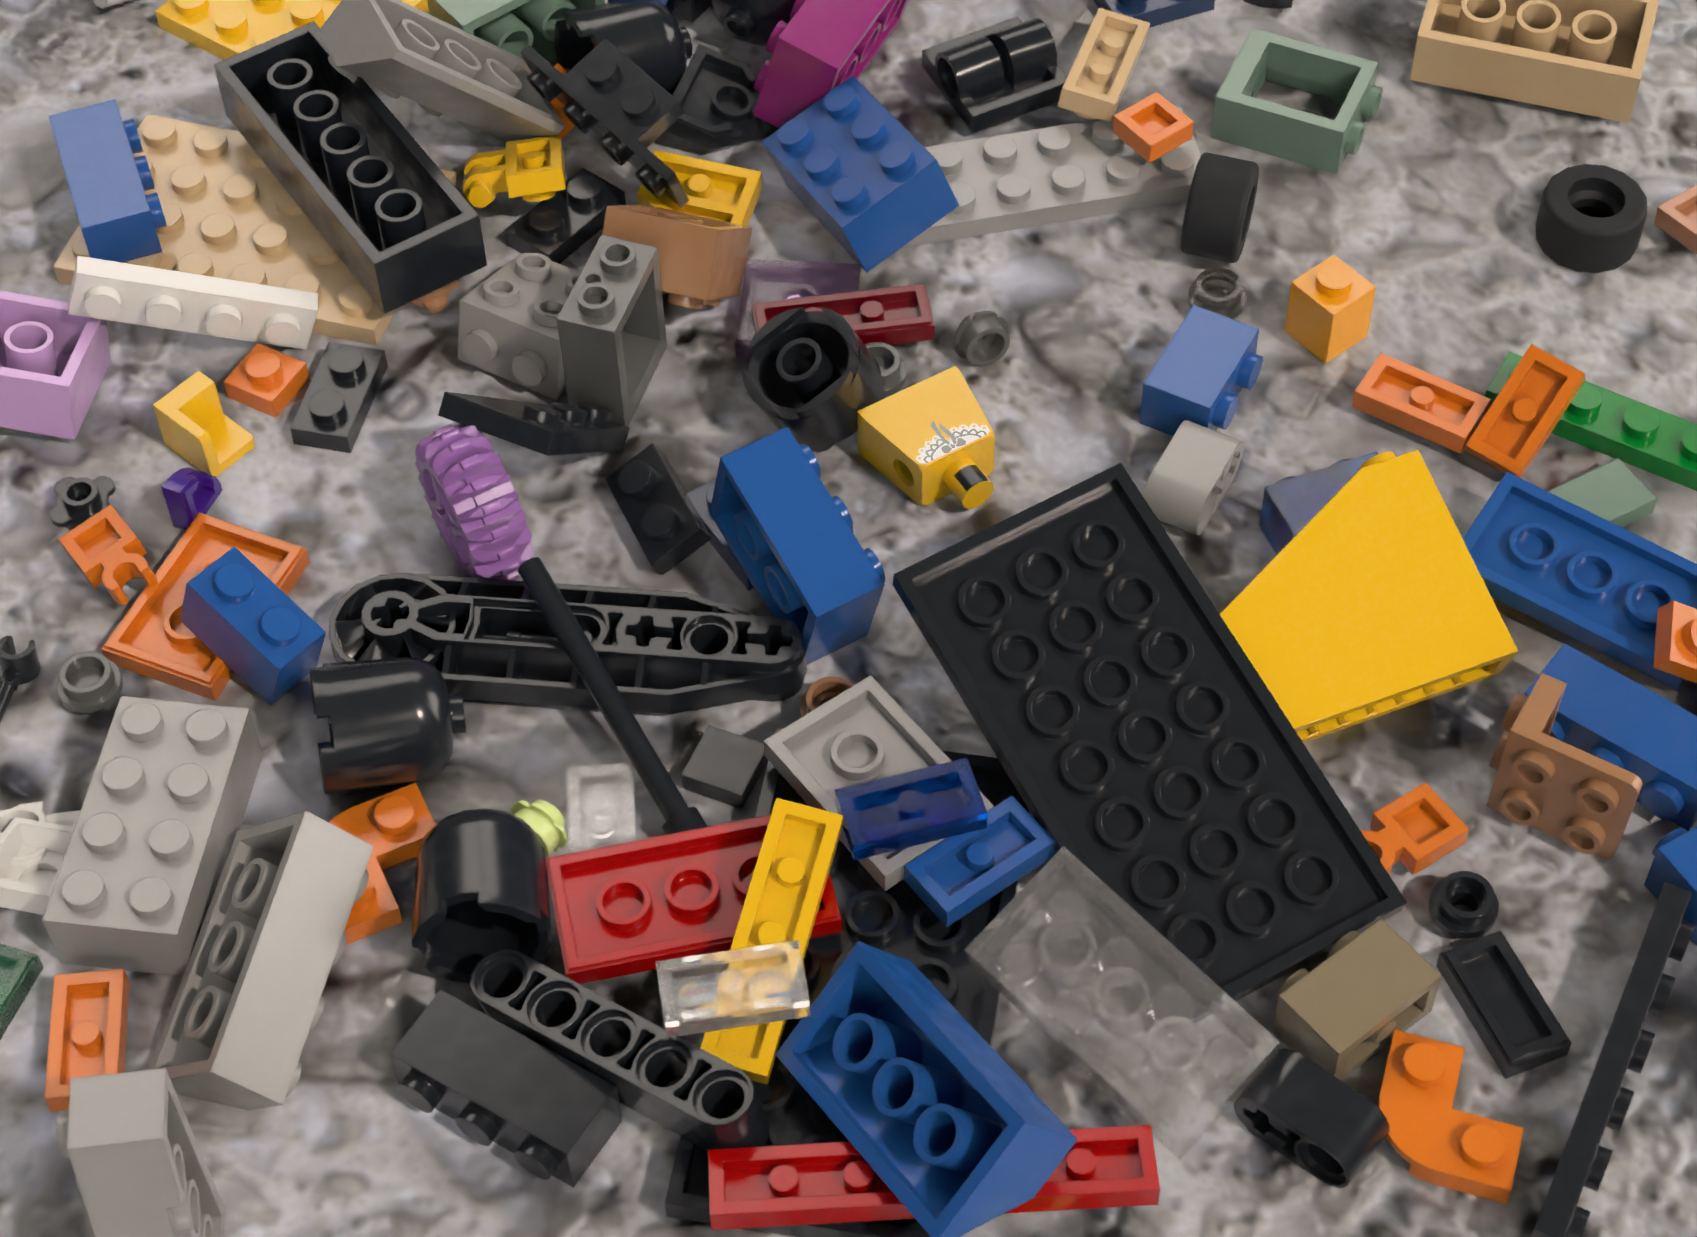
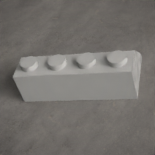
M342 0L318 31L321 40L330 54L328 57L330 64L343 76L355 80L358 76L374 83L386 95L396 99L402 95L417 102L422 109L433 116L440 117L444 114L456 119L464 128L476 135L485 132L503 141L557 135L565 127L552 104L542 98L527 80V77L532 72L524 59L401 0Z
M306 810L237 831L148 1070L166 1068L176 1094L244 1110L283 1105L285 1098L291 1094L300 1078L301 1063L299 1058L308 1032L315 1027L324 1009L322 992L331 967L338 962L345 949L347 935L344 930L353 904L359 900L367 886L369 873L366 867L374 846Z

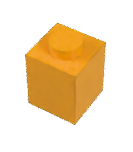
M1333 254L1291 282L1284 331L1326 364L1367 337L1376 287Z

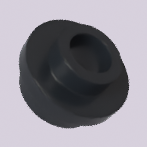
M1458 871L1449 874L1433 887L1428 902V909L1434 923L1444 932L1459 938H1474L1485 934L1493 927L1499 912V902L1491 884L1484 877L1470 871ZM1454 905H1465L1473 912L1461 911L1455 908Z

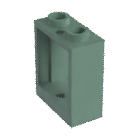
M1252 28L1215 96L1211 138L1338 174L1347 153L1356 155L1360 148L1366 123L1363 122L1364 119L1373 120L1378 111L1383 93V87L1375 86L1379 62ZM1265 80L1344 103L1336 119L1332 120L1256 97Z

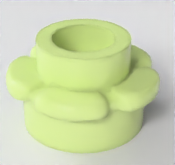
M524 800L513 804L510 809L511 814L523 819L541 838L546 858L553 851L558 852L560 848L567 844L568 836L564 828L565 819L555 806L544 800H535L531 805Z

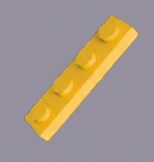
M776 798L700 1047L741 1069L750 1077V1080L763 1084H768L776 1057L775 1054L778 1050L843 826V815Z

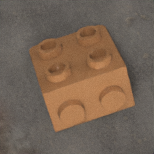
M1541 673L1530 695L1526 696L1517 692L1505 715L1501 729L1505 730L1494 751L1489 767L1496 769L1497 773L1486 806L1501 812L1514 823L1529 825L1559 838L1580 853L1595 854L1604 859H1611L1614 857L1641 791L1642 780L1628 770L1550 736L1567 683Z

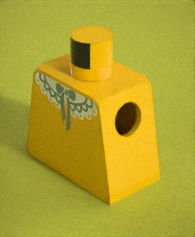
M956 366L857 411L858 452L916 504L929 505L953 493L966 509H973L982 505L991 496L994 486L987 476L994 470L995 436L991 425Z

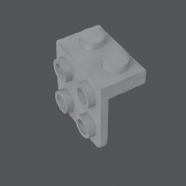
M519 254L460 299L458 360L555 400L559 399L567 392L557 317L581 272L553 262L543 254Z

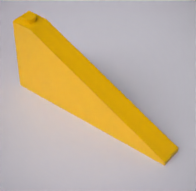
M1419 450L1395 456L1394 452L1391 451L1383 452L1361 464L1359 471L1220 613V616L1303 743L1499 675L1518 652Z

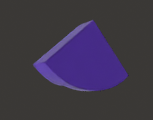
M182 468L176 471L161 486L173 526L184 530L188 529L199 512L206 514L222 492L221 483L215 476L193 468Z

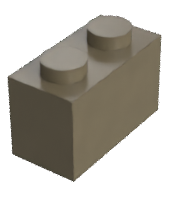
M1380 919L1361 934L1357 931L1347 933L1332 947L1328 953L1327 960L1311 972H1308L1306 969L1296 971L1281 985L1276 994L1278 1003L1272 1031L1291 1050L1304 1055L1342 1081L1390 1044L1394 1030L1405 1032L1432 1011L1442 975L1386 922Z

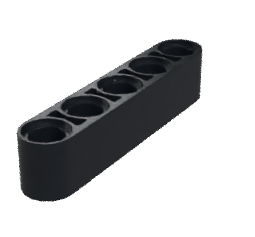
M510 949L497 950L486 955L475 966L471 974L470 986L486 1015L617 1087L620 1103L707 1151L710 1149L763 1147L770 1134V1122L750 1077L741 1069L521 952ZM623 1050L621 1053L612 1056L614 1053ZM677 1079H681V1080L678 1081L676 1084L671 1085V1086H669V1087H665V1086H667L670 1082H672V1081H674V1080H677ZM739 1109L734 1115L721 1118L725 1113Z

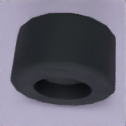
M1208 152L1201 155L1193 176L1184 214L1181 234V250L1183 253L1229 263H1236L1239 260L1247 237L1259 178V166L1257 163Z
M1593 164L1567 167L1552 176L1543 191L1536 220V240L1544 254L1563 267L1577 272L1588 273L1615 270L1632 258L1639 245L1647 217V197L1639 184L1622 171L1605 165Z

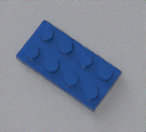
M1506 472L1463 537L1491 597L1678 690L1684 680L1683 678L1653 668L1657 609L1672 601H1677L1697 609V564L1520 477Z

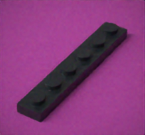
M1666 882L1663 885L1531 1237H1582L1591 1211L1577 1206L1583 1187L1598 1192L1613 1150L1599 1145L1605 1127L1617 1132L1621 1129L1634 1091L1621 1086L1627 1069L1641 1074L1655 1037L1654 1033L1642 1029L1647 1013L1658 1017L1662 1016L1676 979L1662 972L1668 958L1679 962L1682 961L1696 924L1683 919L1692 894L1690 891Z

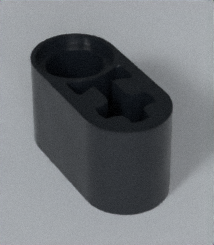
M1286 1048L1278 1049L1234 1103L1236 1115L1251 1133L1322 1182L1337 1188L1348 1186L1390 1130L1387 1118L1372 1101L1304 1055Z

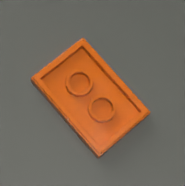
M199 512L155 573L157 583L152 587L147 584L101 648L103 655L113 661L118 667L216 701L235 672L180 621L187 582L235 546L280 590L288 595L310 563L307 548Z

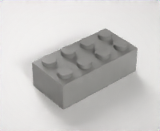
M128 696L120 697L42 918L45 929L62 964L107 969L124 968L125 971L183 977L236 833L241 828L263 757L262 748L249 709Z

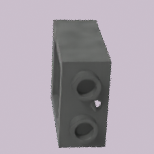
M601 235L557 317V326L568 404L576 407L578 401H583L605 407L612 411L611 421L625 426H629L667 348L658 247Z

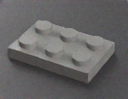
M871 675L764 740L765 757L810 807L813 806L814 808L843 815V826L839 840L885 891L904 879V866L994 807Z

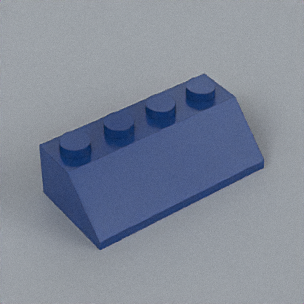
M859 941L775 1054L930 1237H960L1033 1199L1078 1140L911 961Z

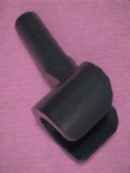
M5 636L0 640V667L2 671L0 678V723L19 684L28 683L40 674L41 667L34 640H31L28 648L20 654H16L12 636Z

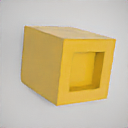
M199 370L153 404L165 445L198 470L208 475L217 477L255 447L252 434L223 414L215 382Z

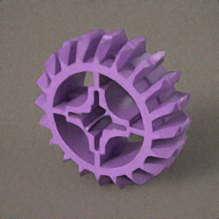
M450 424L433 431V434L420 440V443L417 444L415 465L420 473L418 479L424 489V498L429 504L432 518L435 520L440 536L444 539L448 550L466 577L502 580L518 579L520 575L518 568L526 560L534 558V547L531 543L532 534L525 520L527 516L520 505L519 495L515 492L510 481V474L506 473L501 463L500 455L494 452L490 440L485 438L483 433L477 430L474 425L465 426L458 424L452 426Z

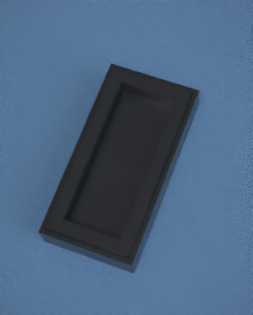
M1501 930L1439 954L1436 964L1438 970L1505 1079L1568 1055L1572 1044Z

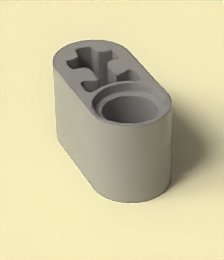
M1184 420L1151 472L1142 494L1157 519L1195 535H1200L1236 475L1243 455L1244 442L1194 422Z

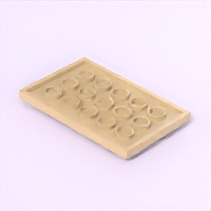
M146 114L137 129L143 152L133 154L134 158L146 156L155 189L144 192L145 195L158 194L167 226L156 229L162 252L122 263L318 293V313L312 333L378 346L396 309L384 314L242 134L235 130ZM440 169L455 188L458 189L456 172ZM80 223L53 266L58 283L71 285L77 256L90 258Z

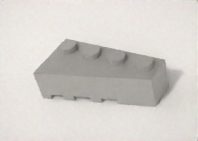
M166 1068L70 1078L69 1109L59 1110L57 1114V1143L60 1155L63 1158L70 1157L77 1188L82 1195L94 1236L224 1237L225 1208Z

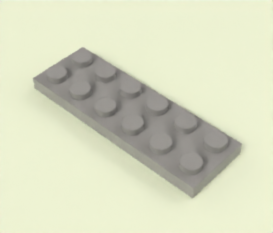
M1176 106V108L1184 113L1181 106ZM1114 117L1111 123L1095 119L927 146L925 148L937 159L959 206L902 248L1186 202L1201 153L1194 136H1192L1191 140L1149 163L1113 133Z

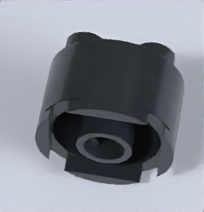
M803 307L780 313L769 320L757 332L748 348L752 356L748 372L745 368L743 370V381L749 396L779 430L789 427L798 444H806L812 451L822 452L857 432V411L884 399L885 391L882 387V375L876 359L840 314L822 307L820 308L824 312H806Z

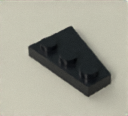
M444 392L438 416L465 426L474 425L481 432L547 456L624 450L630 429L628 426L611 421V410L583 401H578L576 407L559 402H552L551 405Z

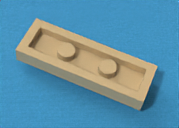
M1099 8L1062 87L1058 107L1073 111L1076 115L1085 119H1100L1111 123L1145 44L1150 23Z

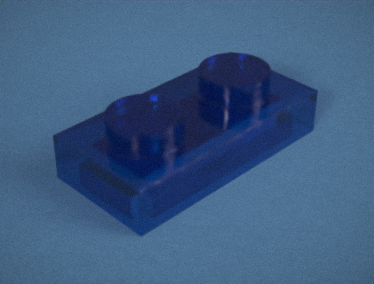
M967 758L835 789V806L838 814L843 815L842 827L854 861L987 828V810Z

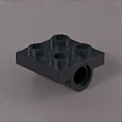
M1015 17L922 50L923 69L973 133L1059 102L1062 87L1067 78L1057 65V51L1052 34L1047 25L1039 18L1022 22L1019 17Z

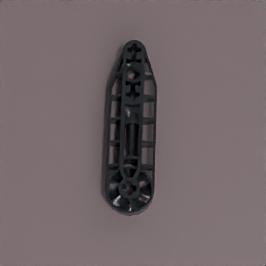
M415 573L379 575L357 584L340 598L329 618V640L336 662L402 657L421 658L433 664L443 675L448 694H461L462 699L599 709L524 581ZM555 583L631 711L674 714L746 700L784 701L795 696L802 688L807 673L806 646L802 642L801 631L797 625L788 619L753 615L687 592Z

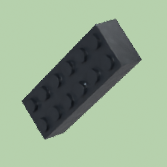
M314 21L213 64L226 116L384 314L487 266L478 213L364 79L359 76L355 80L349 79L340 74L330 64L328 60L330 54L318 34L320 28Z

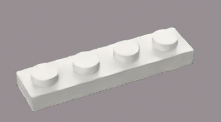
M77 256L68 303L69 315L303 350L307 349L318 313V293Z

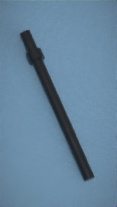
M534 557L523 562L518 568L521 578L666 822L663 824L662 829L665 834L708 827L696 807H688L541 559Z

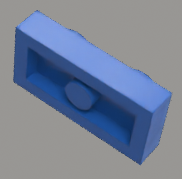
M1010 796L904 866V881L940 921L948 927L1052 858L1055 854V841L1013 796Z

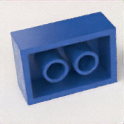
M854 76L831 89L824 97L792 120L784 123L777 131L762 141L787 187L866 273L959 206L937 159Z
M785 427L720 457L709 513L772 617L788 619L797 625L801 631L802 642L806 646L808 665L868 635L885 585V574L876 554L869 548L863 550L853 534L852 519L844 502L838 496L831 497L820 480V467L812 450L806 444L799 445L789 427Z

